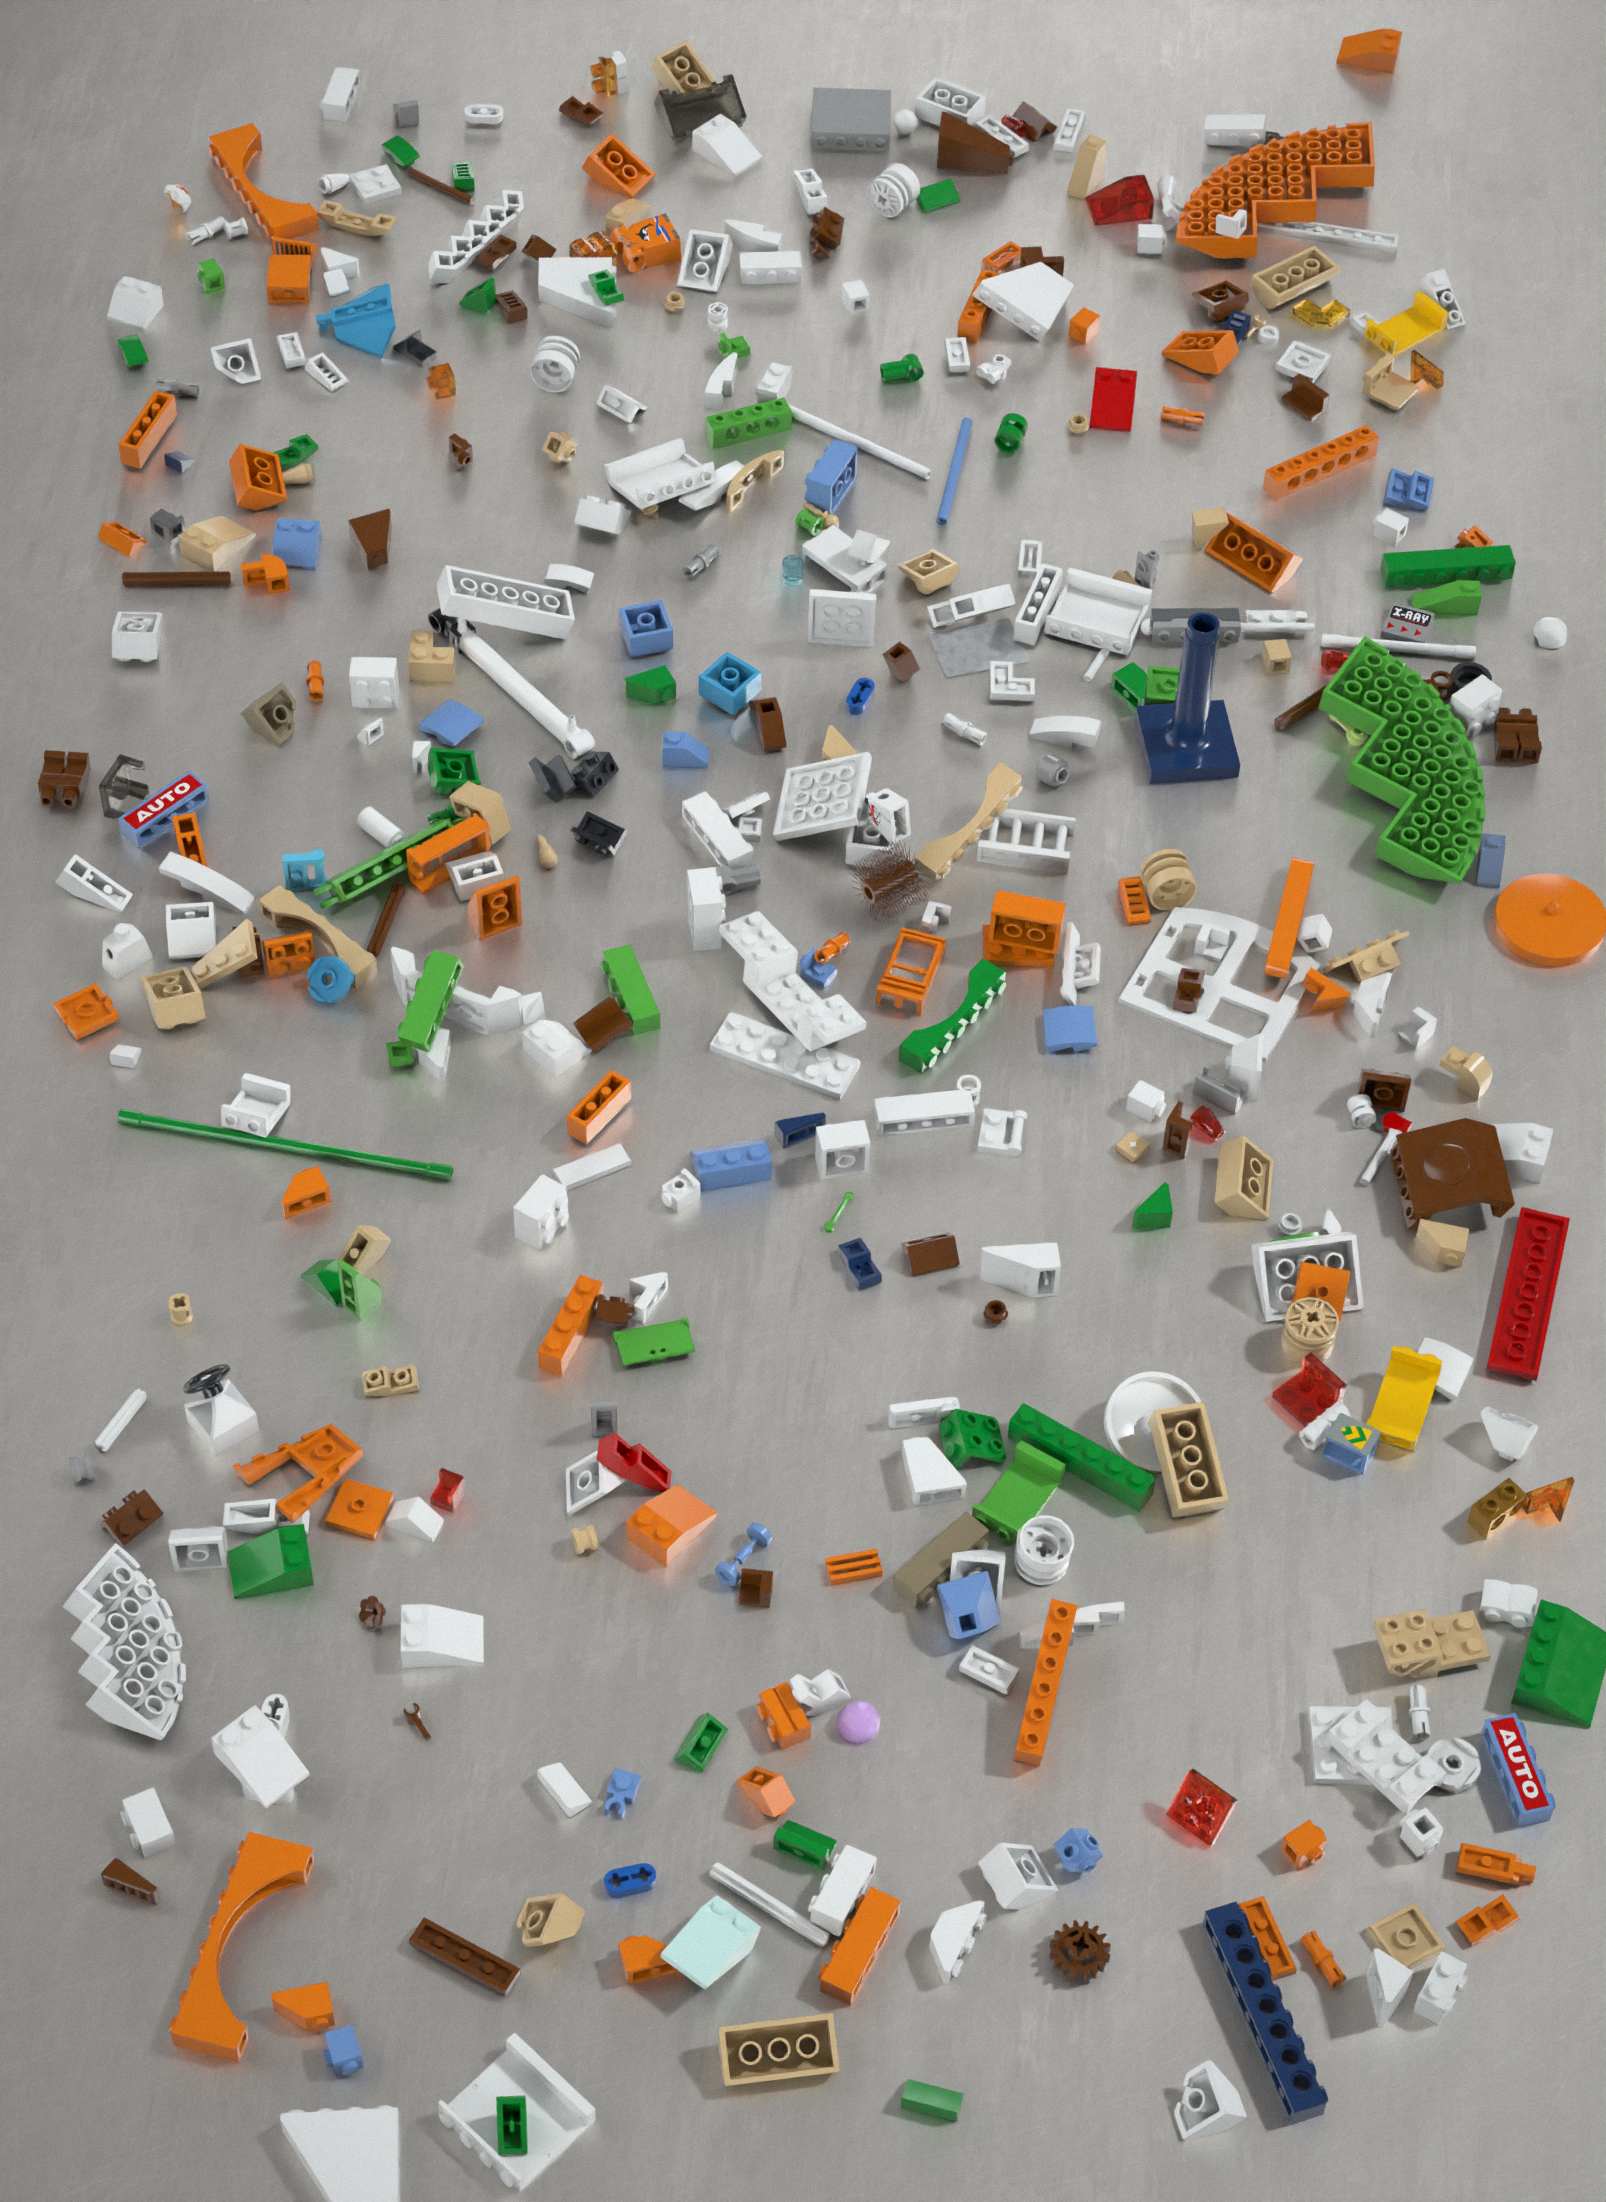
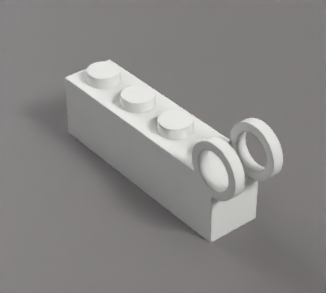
M963 1075L957 1081V1089L953 1091L916 1095L908 1094L905 1096L874 1099L873 1114L878 1137L973 1127L975 1118L974 1107L980 1101V1080L974 1075ZM970 1080L975 1082L977 1087H961V1083Z

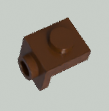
M455 433L449 437V452L454 456V468L459 471L473 462L472 445Z

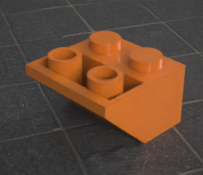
M309 931L262 940L263 955L269 976L310 968L315 961L312 934Z

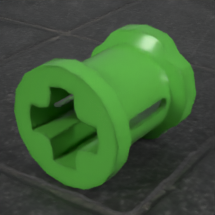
M807 509L800 511L795 520L796 526L806 528L812 535H817L824 524L823 518L811 515Z

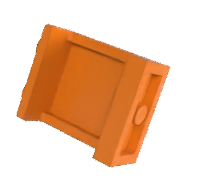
M270 255L266 286L268 303H309L310 273H312L311 255Z

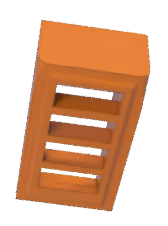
M1141 877L1119 879L1117 891L1128 925L1151 922ZM1139 911H1142V912H1143V913H1138V914H1131V912H1139Z

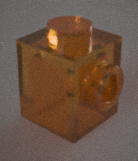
M449 363L429 367V376L426 377V381L435 399L438 400L456 395L455 376Z

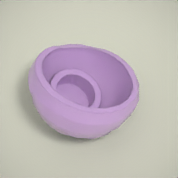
M859 1700L849 1703L840 1711L836 1726L842 1738L846 1741L861 1744L870 1741L876 1735L880 1728L881 1720L872 1704Z

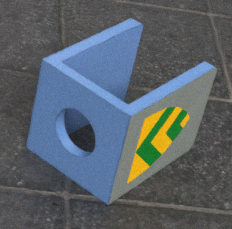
M1340 1413L1327 1434L1326 1439L1329 1442L1323 1451V1456L1363 1474L1377 1450L1381 1431Z

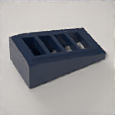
M1233 310L1223 330H1233L1238 347L1250 328L1251 316Z
M823 1112L778 1120L774 1122V1136L782 1148H787L815 1136L816 1127L826 1125V1115Z

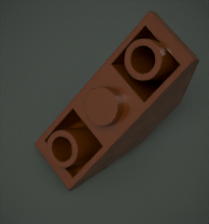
M767 697L749 700V706L764 751L787 748L782 713L777 698Z

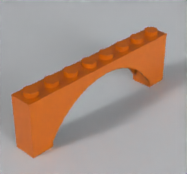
M253 123L209 136L210 145H208V151L210 156L214 157L218 167L224 170L226 179H230L234 190L240 193L242 202L247 203L250 213L256 216L258 225L263 226L268 238L293 239L319 230L318 214L310 203H293L271 197L258 190L246 177L245 172L249 162L258 151L262 150L261 134Z
M248 1832L246 1840L241 1841L237 1851L238 1861L236 1866L232 1865L229 1870L228 1887L220 1893L218 1900L219 1910L217 1915H212L208 1927V1931H210L209 1936L200 1945V1959L198 1964L193 1965L189 1974L190 1985L187 1991L184 1990L179 2000L180 2011L177 2017L173 2016L169 2026V2033L175 2046L240 2062L249 2034L247 2024L239 2022L231 2012L219 1987V1964L223 1947L237 1922L257 1903L289 1886L298 1883L306 1885L315 1861L313 1847L253 1832Z

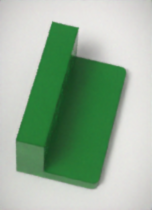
M787 1820L783 1829L778 1827L774 1834L773 1849L824 1870L837 1845V1841Z

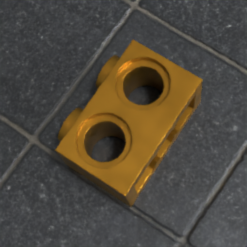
M1508 1478L1472 1505L1467 1522L1487 1539L1523 1512L1527 1494Z

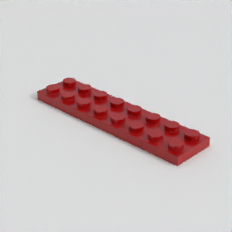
M1521 1207L1486 1369L1537 1381L1570 1218Z

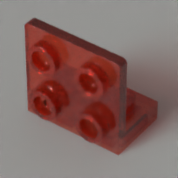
M1310 1352L1303 1357L1301 1371L1272 1393V1398L1306 1427L1318 1415L1320 1416L1327 1408H1330L1336 1402H1343L1347 1384Z

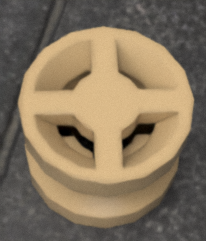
M592 1524L586 1525L584 1529H571L577 1555L582 1554L587 1549L592 1551L598 1550L597 1536Z

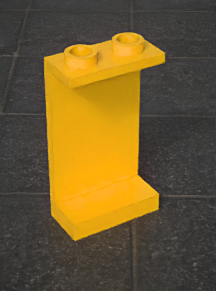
M1419 291L1414 295L1411 308L1379 325L1372 319H1367L1364 336L1384 352L1395 356L1445 329L1448 312L1423 292Z
M1393 1345L1391 1358L1371 1417L1368 1418L1366 1423L1381 1431L1379 1441L1414 1452L1441 1372L1442 1360H1439L1432 1354L1423 1355L1416 1353L1406 1346L1397 1347Z

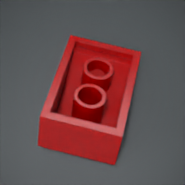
M1096 367L1089 428L1131 432L1137 371Z

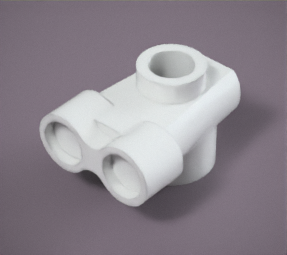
M997 354L993 360L977 367L976 372L980 377H986L990 383H995L1006 377L1007 369L1011 366L1012 362L1011 359L1003 354Z

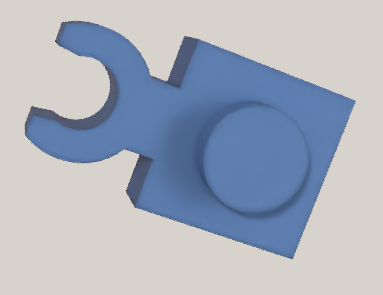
M617 1768L614 1769L606 1791V1797L610 1799L605 1803V1815H609L611 1808L617 1807L620 1809L618 1813L619 1819L624 1818L626 1813L625 1802L633 1804L641 1783V1775Z

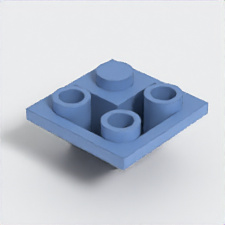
M988 1571L937 1585L950 1637L956 1639L965 1638L985 1632L1001 1623Z

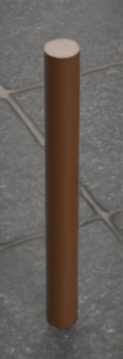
M409 167L407 170L408 175L472 205L475 201L473 196L417 169Z

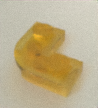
M1305 299L1293 307L1292 314L1313 327L1315 323L1328 324L1329 327H1333L1349 317L1351 309L1337 300L1321 308L1309 299Z

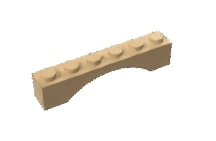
M1000 761L986 777L984 800L974 818L954 834L929 841L914 858L916 869H919L918 871L935 883L941 877L945 878L950 872L952 864L955 861L959 862L963 858L968 846H973L978 841L979 834L984 829L990 828L994 817L998 813L1002 814L1005 811L1008 801L1020 794L1022 790V776Z
M278 885L259 899L260 915L275 927L289 928L302 932L309 931L313 937L323 942L334 956L343 959L349 965L350 971L354 973V981L351 986L356 990L377 975V960L372 953L363 950L355 940H350L338 927L328 923L323 915H318L307 903L297 899L292 891Z

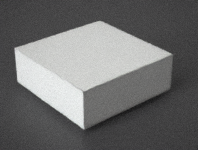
M1365 311L1351 318L1350 325L1364 335L1367 319H1372L1378 325L1379 321Z
M739 817L738 829L744 840L760 841L762 819Z

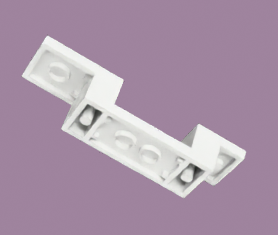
M759 911L719 925L721 936L745 960L743 982L810 1052L866 1029L867 1022L840 994L821 1000L796 974L798 951Z

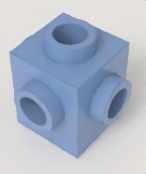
M1071 1828L1053 1844L1061 1857L1062 1865L1069 1872L1088 1873L1096 1867V1863L1103 1857L1098 1841L1089 1833L1088 1829Z

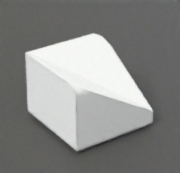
M541 992L521 996L523 1025L545 1020Z

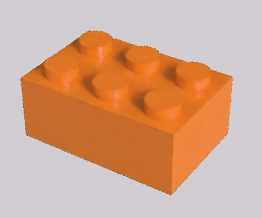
M997 890L991 910L988 942L1058 955L1063 935L1066 903Z

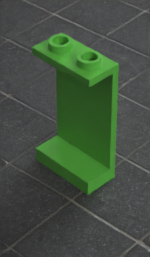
M1021 1440L1015 1448L1014 1460L981 1505L977 1503L973 1505L972 1516L988 1530L997 1534L1000 1539L1010 1541L1016 1545L1023 1525L1029 1519L1039 1514L1064 1479L1066 1464Z

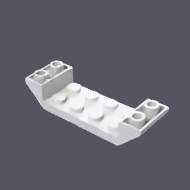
M393 946L391 948L393 980L403 1004L407 1005L409 1000H412L414 997L415 984L417 979L422 977V973L415 970L413 953ZM499 985L490 999L482 994H476L465 990L463 987L456 986L443 1019L487 1036L519 1028L523 1024L521 993Z

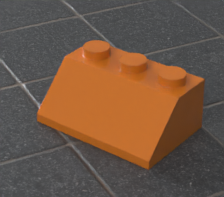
M239 444L229 460L237 505L258 511L285 502L287 496L278 454Z

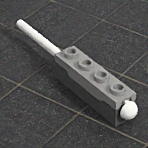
M1151 608L1150 619H1145L1141 623V631L1145 635L1151 634L1152 643H1183L1188 619L1193 614L1199 612H1207L1218 618L1220 622L1219 642H1239L1240 633L1246 631H1314V623H1241L1239 608Z

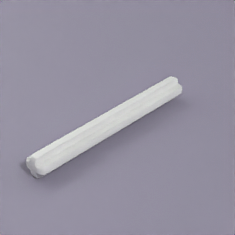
M714 1864L709 1873L710 1877L821 1947L827 1944L830 1938L829 1932L818 1928L810 1920L722 1864Z

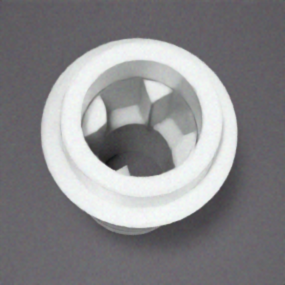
M346 173L324 174L318 180L319 188L324 194H331L349 184V177Z
M1164 175L1157 182L1160 203L1162 205L1161 199L1166 195L1173 199L1177 187V182L1173 176Z

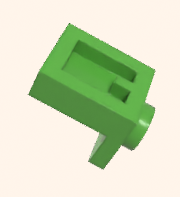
M724 332L720 333V341L717 345L719 352L724 354L725 358L733 352L737 353V358L750 355V347L743 336L728 339Z

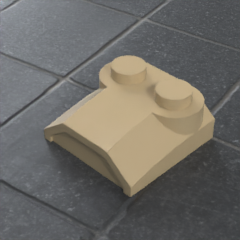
M931 549L898 565V569L916 582L917 590L923 594H930L940 587L950 585L956 579V574L959 571L957 562L935 549Z

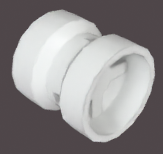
M721 302L710 304L708 306V327L713 331L725 330L728 327L727 305Z
M1360 1094L1348 1100L1347 1107L1352 1114L1351 1120L1356 1128H1366L1374 1124L1376 1115L1374 1110L1371 1109L1372 1103L1369 1096Z

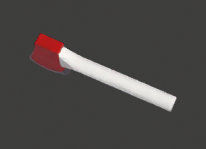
M1388 1108L1376 1115L1375 1129L1387 1132L1388 1134L1360 1179V1183L1364 1186L1369 1185L1389 1150L1397 1140L1396 1135L1409 1132L1412 1127L1411 1121L1399 1116Z

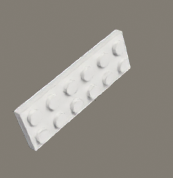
M731 1011L710 1043V1051L838 1100L842 1098L860 1067V1060L826 1047H820L810 1052L794 1035Z

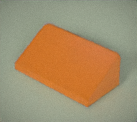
M117 521L103 523L98 535L100 540L126 556L133 555L147 544L145 538Z

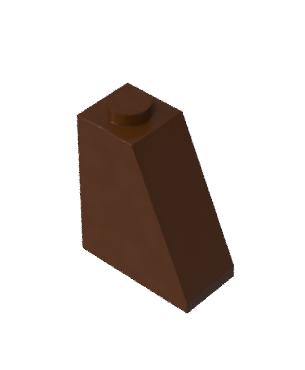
M390 509L348 520L350 537L367 569L388 564L392 530Z

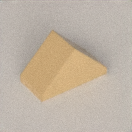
M1218 507L1192 511V535L1198 550L1229 524L1225 508Z

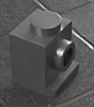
M161 508L150 517L152 534L171 545L185 531L184 517L181 515L176 517L174 514Z

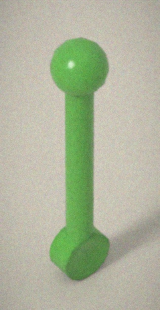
M852 1192L844 1194L845 1199L830 1222L824 1224L826 1232L830 1233L834 1230V1223L848 1201L853 1200L854 1195Z

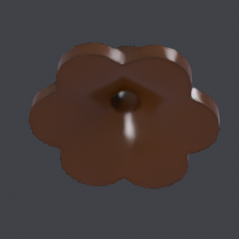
M815 238L812 239L816 248L811 253L816 258L821 253L828 256L832 255Z
M376 1596L362 1599L360 1602L361 1611L359 1612L360 1621L365 1623L367 1629H374L375 1626H380L383 1622V1616L386 1614L383 1604L378 1601Z

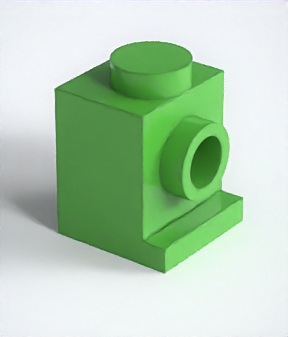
M212 258L199 262V272H197L200 283H204L205 293L209 294L225 289L224 274L215 259Z

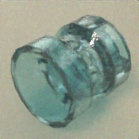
M789 555L783 559L782 581L785 584L795 586L803 581L804 562L801 557Z

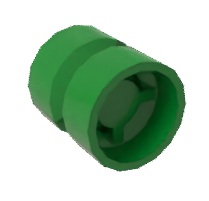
M1008 413L1002 418L994 439V443L999 450L1005 453H1015L1020 449L1028 429L1026 419L1015 413Z

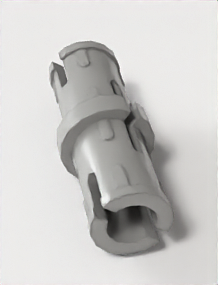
M156 380V391L174 394L175 397H179V395L198 397L199 384L181 382V380Z
M710 544L702 553H697L693 560L682 568V571H685L683 573L685 577L692 579L700 570H705L709 563L719 556L720 552H717L719 549L715 545Z

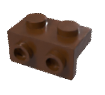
M826 207L820 213L816 212L811 221L813 227L809 233V236H811L810 245H815L812 241L815 238L817 241L821 240L836 249L841 242L845 218Z
M145 1489L138 1494L133 1490L122 1499L125 1503L119 1509L113 1506L102 1515L104 1521L99 1526L101 1528L106 1527L121 1547L164 1514Z

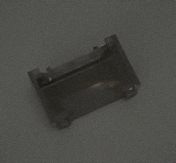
M733 74L723 76L724 81L721 83L712 82L710 87L680 94H677L676 91H672L670 94L668 89L658 92L654 105L672 140L683 142L693 137L695 129L719 114L733 121L738 128L743 126L747 116Z

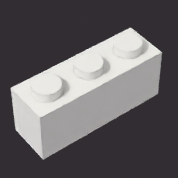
M335 68L333 75L331 74L329 77V86L325 87L324 99L320 100V110L323 111V119L347 121L360 87L359 70Z
M1207 115L1204 129L1205 145H1264L1266 115Z
M800 251L740 253L739 270L741 284L801 283L802 264Z
M846 1844L843 1852L835 1855L831 1865L833 1869L831 1874H825L823 1877L819 1896L814 1895L809 1904L808 1911L811 1912L810 1922L820 1929L841 1937L846 1921L854 1913L861 1894H864L875 1873L877 1857Z

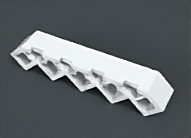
M502 190L496 206L485 205L479 221L468 220L462 236L451 235L445 252L434 251L428 263L430 282L450 284L476 260V256L500 234L504 235L518 222L524 209L522 191Z

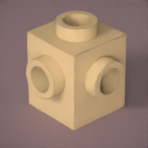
M550 431L541 450L549 454V459L559 464L561 461L570 463L571 459L576 455V449L579 444L572 441L573 436L562 431L561 434Z

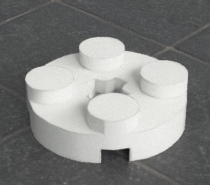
M1453 1738L1452 1741L1438 1740L1430 1747L1427 1755L1447 1772L1444 1783L1438 1787L1448 1790L1453 1794H1459L1475 1784L1481 1771V1764L1478 1759V1752L1471 1744L1462 1739ZM1454 1760L1457 1761L1458 1769L1448 1767L1446 1762L1452 1763Z

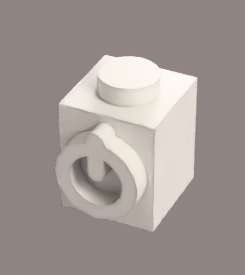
M1426 1807L1421 1811L1418 1809L1412 1810L1402 1818L1399 1823L1402 1828L1400 1838L1417 1857L1425 1852L1430 1854L1439 1847L1443 1827Z

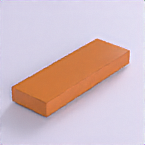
M1264 1896L1239 1903L1240 1910H1244L1248 1917V1928L1251 1935H1256L1260 1945L1259 1953L1262 1959H1266L1269 1963L1272 1981L1296 1974L1297 1968Z

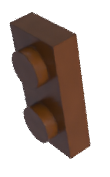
M500 234L476 256L477 263L494 270L517 249V242Z

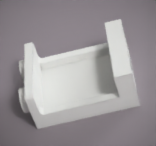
M245 1073L241 1078L242 1090L231 1105L223 1104L221 1106V1125L267 1137L290 1105V1085Z

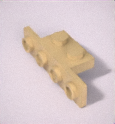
M1396 930L1386 935L1387 940L1383 942L1378 938L1367 943L1368 948L1365 950H1361L1358 947L1347 952L1349 956L1342 959L1340 955L1329 960V966L1323 968V971L1326 973L1349 962L1358 983L1372 978L1401 964L1391 943L1410 934L1408 931L1400 934L1399 930Z

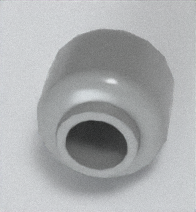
M1047 754L1037 762L1036 776L1040 781L1052 787H1057L1065 783L1069 777L1068 763L1054 754Z

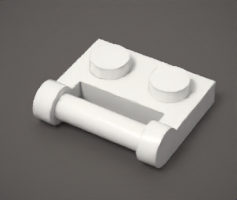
M984 1108L977 1152L1011 1157L1020 1156L1022 1152L1020 1144L1023 1124L1027 1121V1113L1023 1110L1010 1112ZM1006 1124H1014L1011 1143L1003 1144Z

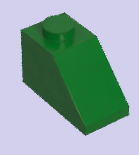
M1132 662L1113 673L1111 689L1135 710L1136 706H1144L1147 674L1142 668H1139Z
M665 665L624 678L626 697L655 705L676 698V682Z

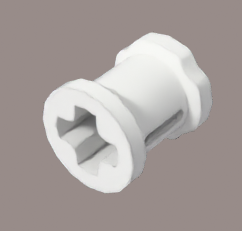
M244 217L231 223L223 222L228 240H231L234 236L242 234L246 236L249 234Z

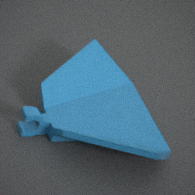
M387 283L370 288L342 306L331 308V313L316 315V322L319 325L320 332L329 329L330 325H333L338 342L380 358L383 357L396 328L391 288Z

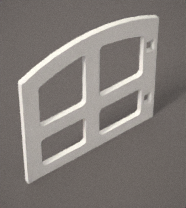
M1174 907L1120 995L1118 1002L1230 1048L1248 1038L1208 1022L1218 1002L1224 1000L1268 1018L1266 1025L1260 1033L1264 1034L1262 1061L1266 1062L1307 991L1306 987L1302 985L1306 973L1311 967L1318 971L1320 964L1295 945L1290 966L1296 970V973L1278 1002L1271 1001L1230 984L1252 945H1259L1269 951L1273 931L1253 922L1215 911ZM1203 923L1229 930L1230 935L1237 937L1215 975L1209 976L1205 974L1202 986L1203 995L1199 1000L1196 1013L1186 1014L1179 1010H1173L1169 1006L1143 996L1155 975L1159 974L1178 981L1181 968L1191 969L1166 958L1184 927L1202 928ZM1169 929L1175 931L1172 938L1165 935ZM1139 977L1146 980L1142 987L1135 984Z

